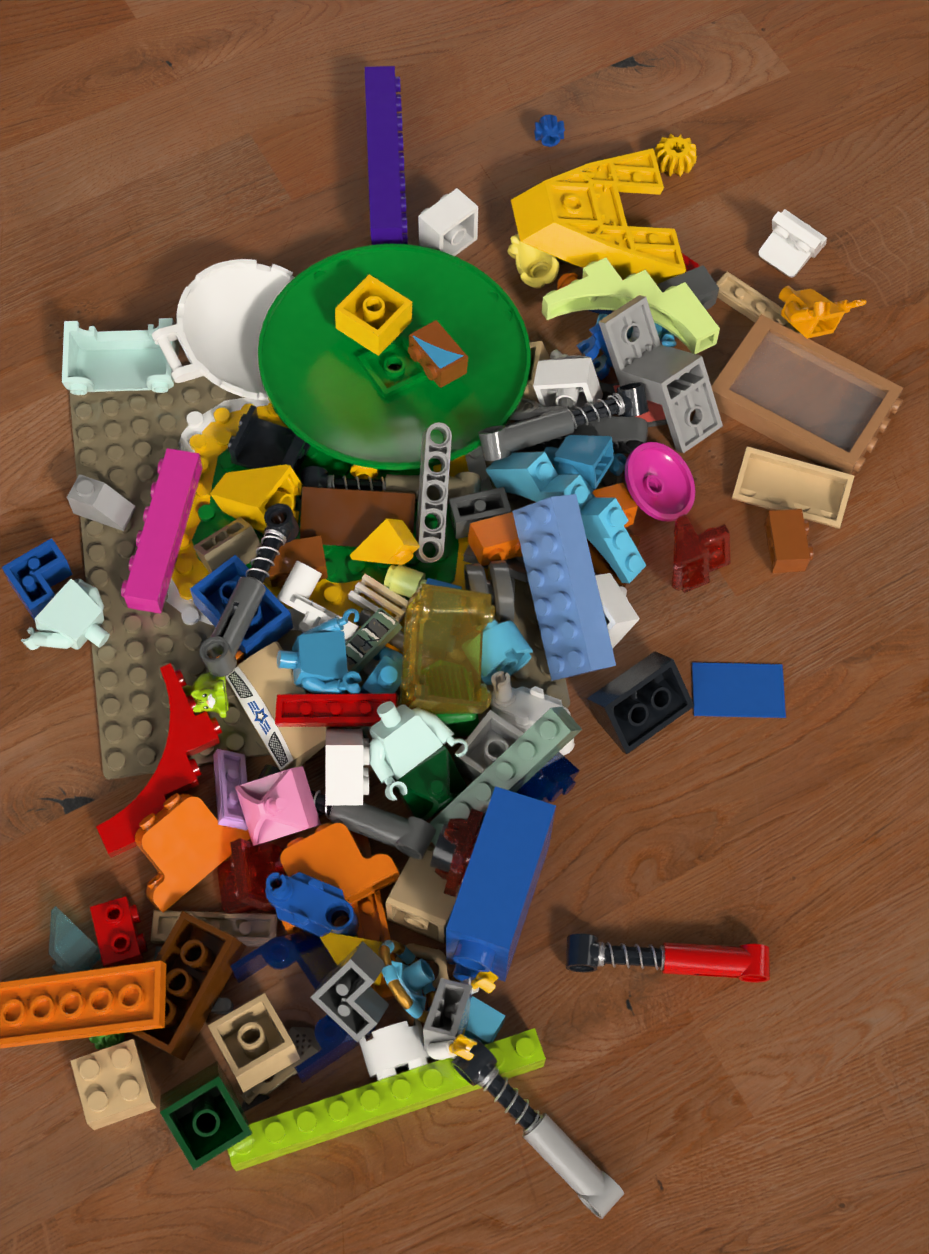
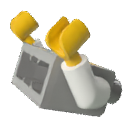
M490 971L478 972L475 978L470 977L461 982L440 979L423 1028L424 1048L431 1058L438 1060L454 1059L457 1055L468 1061L473 1058L474 1054L470 1053V1050L474 1045H477V1042L464 1036L469 1020L471 995L478 992L479 987L488 994L491 993L496 987L494 982L499 978L497 975Z

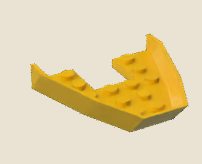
M653 148L587 163L547 179L511 199L520 242L573 265L584 268L593 261L607 258L622 280L631 274H637L646 270L657 286L661 282L686 272L675 229L627 226L619 192L660 195L664 189Z

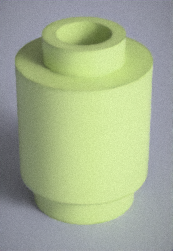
M391 565L385 576L384 586L389 587L390 591L416 600L418 596H422L427 580H425V573L403 565Z

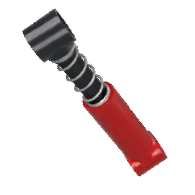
M571 934L567 936L566 969L573 972H594L598 966L603 967L605 964H612L614 968L616 965H627L628 968L631 965L641 966L642 969L645 966L655 967L656 970L660 967L662 974L739 978L741 981L752 983L770 980L769 947L762 944H744L738 947L664 942L660 948H654L652 945L646 948L639 947L638 944H635L634 947H629L623 943L620 946H612L609 942L606 944L599 942L596 936L590 934Z

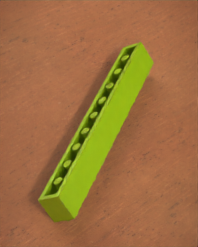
M535 1028L484 1045L497 1059L496 1067L499 1069L501 1077L509 1079L544 1067L546 1058ZM446 1058L249 1124L252 1134L227 1149L231 1165L235 1171H239L482 1087L469 1084L452 1066L451 1062L454 1059Z

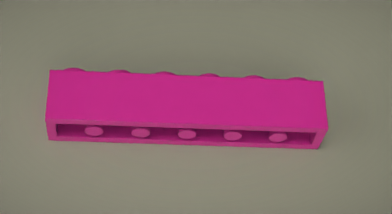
M167 448L164 458L159 460L158 480L152 483L150 492L152 500L150 506L145 507L143 514L145 524L143 530H139L136 537L137 551L135 555H131L129 560V578L123 581L121 596L124 597L127 607L130 609L162 613L203 469L199 453Z

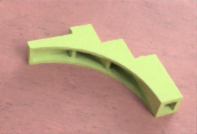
M607 258L589 263L583 268L582 279L574 280L568 286L559 290L550 291L543 297L542 314L546 320L563 314L582 310H617L637 296H645L654 323L675 335L693 354L716 345L720 331L718 325L686 282L678 286H671L662 293L646 270L637 274H631L622 280Z

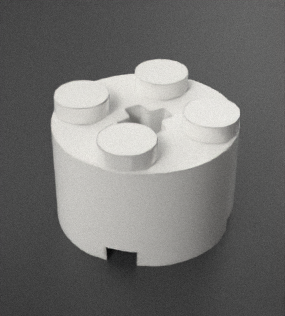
M414 1019V1026L410 1027L407 1021L396 1023L373 1031V1038L367 1042L365 1036L359 1041L370 1078L376 1077L377 1081L396 1075L398 1070L407 1068L409 1071L428 1064L427 1060L431 1057L424 1048L423 1028L420 1021Z

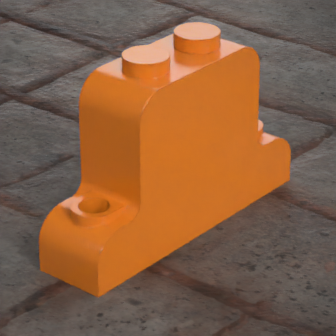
M176 793L164 802L165 808L156 815L154 813L148 815L140 822L139 826L141 828L138 829L135 835L137 846L157 869V875L147 883L146 896L154 907L162 913L251 838L248 829L242 830L218 825V820L204 802L190 794L179 795Z
M342 823L323 824L315 830L314 834L306 838L299 837L287 844V848L283 850L280 857L281 864L288 877L301 872L342 889L345 901L350 903V905L396 882L400 876L390 856L377 853L367 859L364 858L348 828ZM282 921L290 937L303 930Z

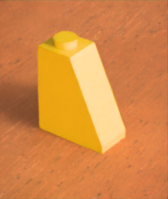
M285 464L225 473L210 495L224 513L235 519L243 518L252 525L253 529L264 534L266 527L265 512L269 507L278 503L288 505L298 523L299 511H296L295 507L296 497L301 495L302 483L292 467Z

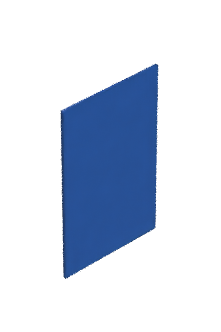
M692 662L694 716L786 718L783 664Z

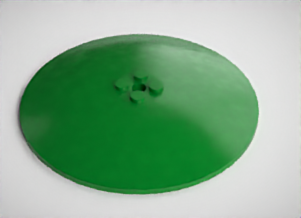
M377 244L357 247L339 252L311 265L289 282L276 297L263 321L258 344V364L262 385L269 402L282 421L298 437L326 455L354 465L383 470L419 469L421 465L423 432L434 423H444L451 430L450 461L480 447L481 443L478 432L492 426H504L516 411L528 383L531 360L529 336L524 321L511 298L493 279L474 265L458 257L435 249L407 244ZM369 274L412 301V322L379 356L336 329L335 308ZM435 320L439 322L468 356L467 373L442 388L434 380L428 379L424 368L418 361H413L408 353L409 335ZM396 364L400 365L401 369L393 371L388 366ZM432 430L430 433L431 440L436 444H441L443 442V434L439 430ZM430 458L428 462L429 467L441 464L437 458Z

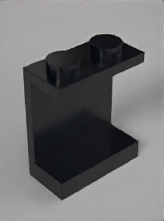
M253 405L250 406L247 414L241 416L239 430L236 436L233 435L228 443V451L230 452L233 464L248 469L287 464L292 467L296 475L311 447L291 429L259 419L257 408Z

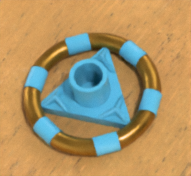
M386 940L379 947L378 953L385 964L381 972L386 984L404 1010L414 1019L425 1023L436 994V989L433 987L434 973L425 960H418L415 954L405 945L395 940ZM391 952L395 953L407 965L391 960ZM426 999H427V1003H428V1009H427V1011H425Z

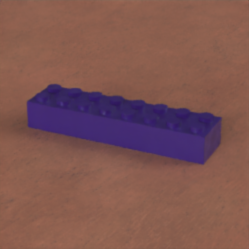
M395 66L365 67L371 245H408L407 234H402L407 233L406 213H401L406 212L405 175L404 172H399L404 171V154L399 152L404 150L403 133H398V131H403L402 113H397L401 112L402 108L401 94H396V92H401L400 76L395 77Z

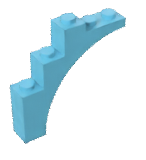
M545 452L512 453L504 459L495 460L485 469L496 488L504 487L506 493L520 495L535 502L553 496L576 494L586 538L607 560L622 583H630L647 566L624 527L629 520L617 499L592 497L580 474L558 475Z

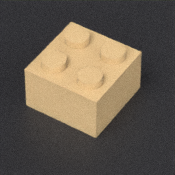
M265 993L208 1025L243 1093L300 1060L293 1041Z
M134 1039L71 1060L85 1119L93 1130L157 1108L141 1050Z

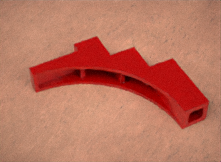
M171 663L160 667L169 697L170 722L167 743L159 765L145 788L127 807L109 820L96 826L106 851L111 858L137 846L135 835L138 829L141 828L139 826L140 822L152 813L156 815L165 808L163 804L168 798L176 793L181 794L199 785L197 776L202 775L195 759L189 760L188 758L220 744L218 735L222 733L216 717L210 719L207 711L195 716L194 713H197L193 711V707L196 706L195 700L192 695L186 697L182 688L187 685L180 669L174 671Z

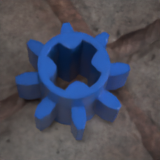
M545 115L540 118L539 122H535V140H541L544 146H555L560 142V139H564V121L558 122L556 116Z

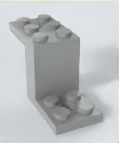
M637 296L598 321L619 385L622 386L635 382L644 383L647 400L662 405L677 452L685 453L723 426L703 357L673 347L663 346L660 343L645 296ZM632 326L631 338L627 339V331ZM695 409L696 413L690 422V414Z

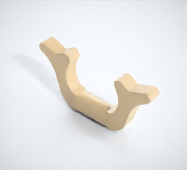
M415 943L406 945L417 958L434 961L439 966V974L433 982L435 989L438 988L441 978L449 980L447 960L442 951ZM398 956L396 957V962L404 963Z

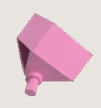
M303 766L287 769L235 787L253 846L321 825Z

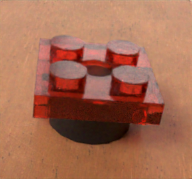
M471 809L467 820L461 818L449 819V822H445L442 827L430 866L435 868V873L442 879L447 880L444 894L453 897L457 895L482 826L483 812Z

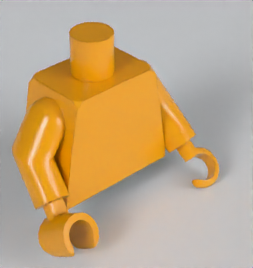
M790 286L784 287L779 294V299L785 303L781 316L807 339L834 333L845 313L850 312L851 308L863 306L867 303L865 299L852 302L848 300L832 302L813 289L795 291Z

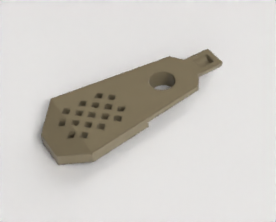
M291 1027L287 1033L295 1045L300 1060L274 1074L271 1082L265 1083L264 1080L245 1091L241 1098L248 1105L259 1094H270L290 1076L297 1074L320 1055L323 1039L312 1028Z

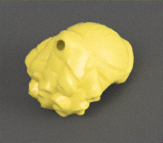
M518 234L511 236L512 244L509 245L507 252L512 258L516 259V267L520 274V279L526 285L533 288H541L545 284L552 283L559 271V262L556 257L520 242Z

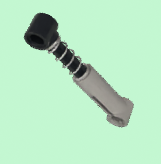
M473 1039L477 1042V1045H474L470 1050V1053L474 1054L473 1058L468 1061L457 1056L451 1062L454 1069L472 1086L479 1085V1087L483 1088V1091L487 1090L495 1098L494 1102L498 1101L506 1109L505 1113L509 1112L516 1120L515 1124L519 1123L524 1128L523 1138L578 1194L581 1202L598 1218L603 1219L624 1195V1191L609 1175L601 1171L546 1113L539 1114V1110H533L529 1106V1100L523 1099L518 1094V1089L512 1088L508 1084V1078L501 1077L499 1069L496 1067L497 1059L480 1041Z

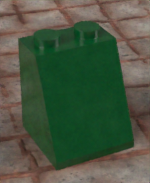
M218 1061L160 1096V1114L193 1170L252 1134L236 1093Z

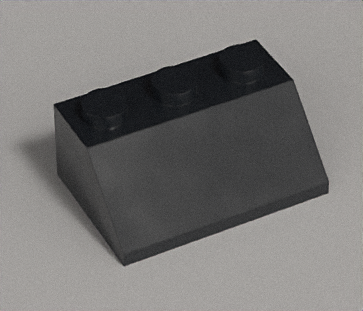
M656 651L587 698L598 723L625 754L630 753L694 707L674 659Z

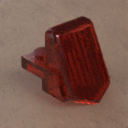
M686 514L676 519L673 533L674 557L671 586L676 591L682 590L686 593L710 583L709 572L731 564L730 532L726 525L723 524L716 528H709L697 535Z
M241 838L230 842L232 852L230 860L221 863L217 868L223 911L226 913H242L258 909L264 911L275 909L266 897V879L275 872H278L279 875L287 876L280 861L281 853L284 849L268 841L255 846Z

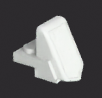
M784 209L782 213L778 211L772 219L773 232L760 248L759 256L788 277H795L811 257L815 258L826 245L827 238Z

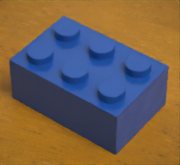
M236 554L190 588L195 606L215 627L239 578L246 577V571L249 569ZM265 585L266 592L238 651L244 653L243 657L245 660L264 647L276 642L293 629L290 611Z

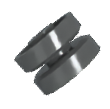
M496 560L489 563L487 571L488 580H486L484 568L480 563L464 565L466 596L472 626L480 627L490 622V607H492L494 618L498 624L508 620L514 622V592L506 560Z

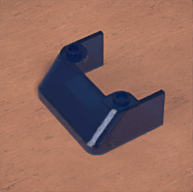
M304 930L275 937L230 965L235 979L240 983L267 965L273 969L282 970L297 962L316 990L321 981L337 964L320 936ZM329 1015L320 1019L315 1027V1038L322 1050L295 1067L301 1083L360 1045ZM376 1026L365 1035L366 1040L372 1036Z

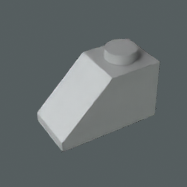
M79 474L67 496L73 514L121 531L125 530L136 509L135 505L106 483Z

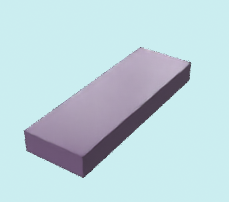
M217 749L213 757L218 825L247 830V824L235 788L247 783L245 755Z

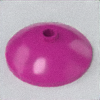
M657 442L641 444L629 454L625 464V480L631 497L640 509L657 520L667 522L675 521L685 516L692 508L695 500V484L691 471L681 456L670 447Z

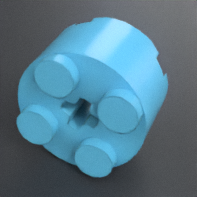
M496 620L490 621L482 627V634L467 641L462 646L466 657L485 685H492L491 677L498 671L507 672L510 676L515 674L529 662L532 657L530 653H533L532 648L511 620L499 624Z

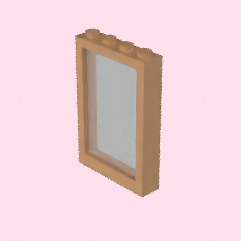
M762 314L711 386L718 411L825 468L852 475L853 471L859 473L866 461V458L863 457L866 451L869 453L873 451L879 440L876 438L878 432H885L891 421L888 416L891 412L896 414L903 402L900 398L903 387L807 339L803 335Z

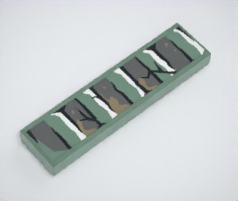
M381 607L345 643L348 672L356 671L359 673L403 628L398 621Z

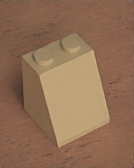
M428 847L423 859L410 857L387 898V920L445 943L446 928L468 863L462 860L456 875L433 868L430 864L435 848Z

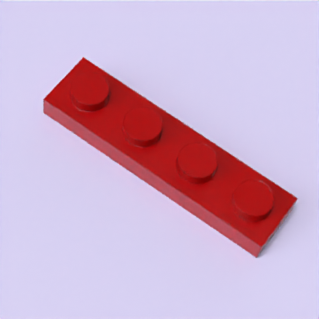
M277 694L275 724L277 727L373 726L381 720L377 713L378 707L385 702L391 701L397 708L398 696L397 694Z

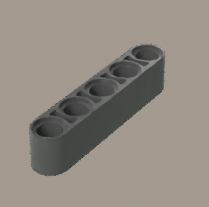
M607 416L600 418L599 422L594 420L588 422V425H578L577 429L574 428V432L521 450L544 451L546 447L559 448L569 435L611 436L613 453L630 454L639 445L647 443L648 423L645 419L639 417L611 416V418H608Z

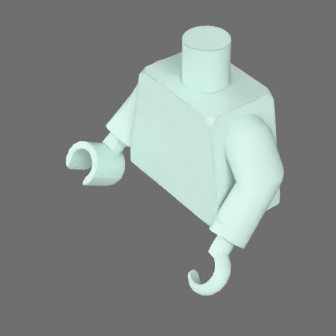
M70 579L35 617L36 628L40 632H36L34 628L29 627L27 632L31 636L27 639L22 638L21 641L30 650H35L40 646L62 649L72 647L78 650L87 640L99 648L102 647L110 634L100 627L104 621V604L98 589L82 579Z
M391 701L385 702L378 707L377 713L381 720L370 729L372 740L369 748V763L381 783L385 782L387 785L385 795L392 801L397 800L392 791L394 786L399 788L403 796L407 794L406 785L399 781L395 782L393 777L396 780L400 779L441 748L446 742L451 747L456 743L464 745V751L456 754L457 757H463L468 752L466 741L459 738L454 739L452 737L454 733L435 714L420 708L411 710L406 705H400L396 708Z

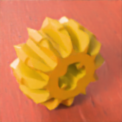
M670 134L668 138H661V141L655 147V156L661 173L667 171L670 177L673 173L681 177L683 172H690L697 159L696 145L691 144L690 138L683 139L681 134L678 137Z

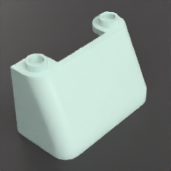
M159 318V326L155 328L154 324H148V330L97 332L95 326H89L88 331L79 328L78 321H64L63 385L74 395L106 391L152 390L157 393L167 392L168 389L174 386V379L171 375L173 371L160 346L155 344L152 333L160 328L175 325L173 318ZM179 340L171 341L170 343L178 356L180 342Z

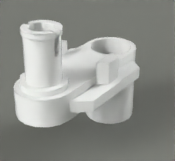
M296 561L277 599L306 614L303 622L312 627L336 616L341 619L342 617L309 600L322 573ZM348 621L344 625V629L341 630L344 631L345 640H349L357 632L359 626Z
M498 671L491 677L494 688L490 695L492 711L522 732H526L550 708L563 706L561 700L544 694L542 688L536 686L530 689L524 686L516 689L512 688L510 675L507 672L504 676V671ZM563 706V708H564V709L569 713V715H570L569 710H568L566 707ZM574 738L555 756H563L570 753L575 745Z

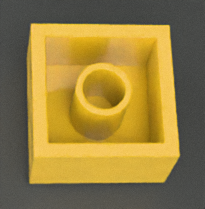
M369 274L335 308L336 329L379 356L412 322V301Z

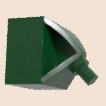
M444 745L400 779L396 780L393 777L395 782H402L407 787V794L403 796L399 788L394 786L406 808L413 817L424 821L444 810L467 788L463 777Z

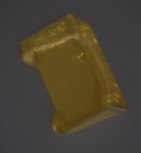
M423 583L409 599L405 612L400 705H406L411 710L420 708L433 714H481L489 708L491 691L487 690L485 683H481L483 630L488 623H492L495 614V607L491 605V594Z

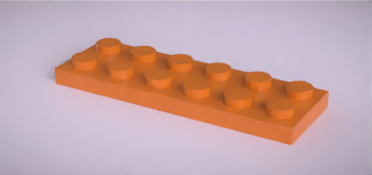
M153 961L0 982V1049L165 1028L166 963L163 961Z

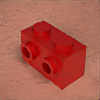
M127 896L91 906L90 911L104 968L145 963L143 953L147 952L148 948L144 934H138L136 923L141 922L137 905H131Z

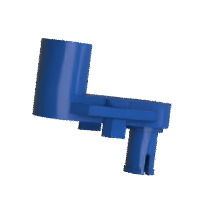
M275 872L267 877L266 897L270 904L275 907L278 919L320 937L329 933L352 937L356 935L359 927L358 919L350 903L345 901L342 889L301 872L290 877L283 874L279 875L278 872ZM347 916L350 918L345 925L341 927L334 926L335 920L338 917Z

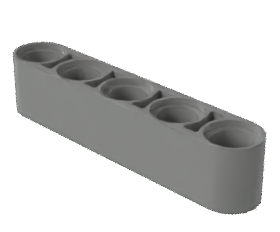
M440 422L430 425L423 432L415 535V539L420 547L415 551V555L423 563L436 562L442 557L444 552L452 434L450 428ZM432 430H439L443 434V442L441 444H436L431 440L430 433ZM430 458H437L441 462L440 472L430 470L428 466ZM429 486H434L439 490L440 496L437 501H432L427 497L426 491ZM427 514H432L437 518L438 524L433 530L425 525L424 519ZM426 542L432 543L435 546L436 552L432 558H428L423 554L422 548Z

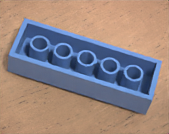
M576 494L549 497L512 511L551 680L573 677L616 666Z

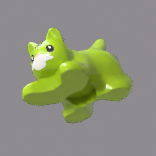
M207 672L201 674L191 686L186 685L182 687L186 697L192 695L195 700L194 712H216L222 718L227 717L229 701L226 694V676L216 677Z

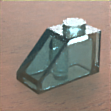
M55 906L51 910L49 955L55 961L51 967L58 974L90 970L101 959L99 948Z

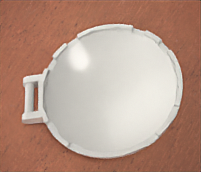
M237 259L214 264L198 273L188 287L186 286L181 295L176 313V324L160 328L152 333L155 344L160 346L173 371L171 375L175 383L205 376L212 383L233 394L250 399L268 400L259 372V336L269 308L285 286L295 278L292 276L293 272L275 264H272L271 267L258 264L256 260ZM179 340L190 362L189 365L182 366L170 343L171 341Z

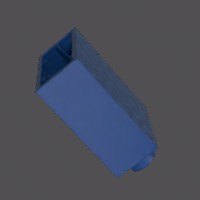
M495 786L446 928L447 963L455 965L453 976L457 980L463 981L470 977L475 978L478 972L491 971L499 977L498 980L506 981L550 845L556 805Z

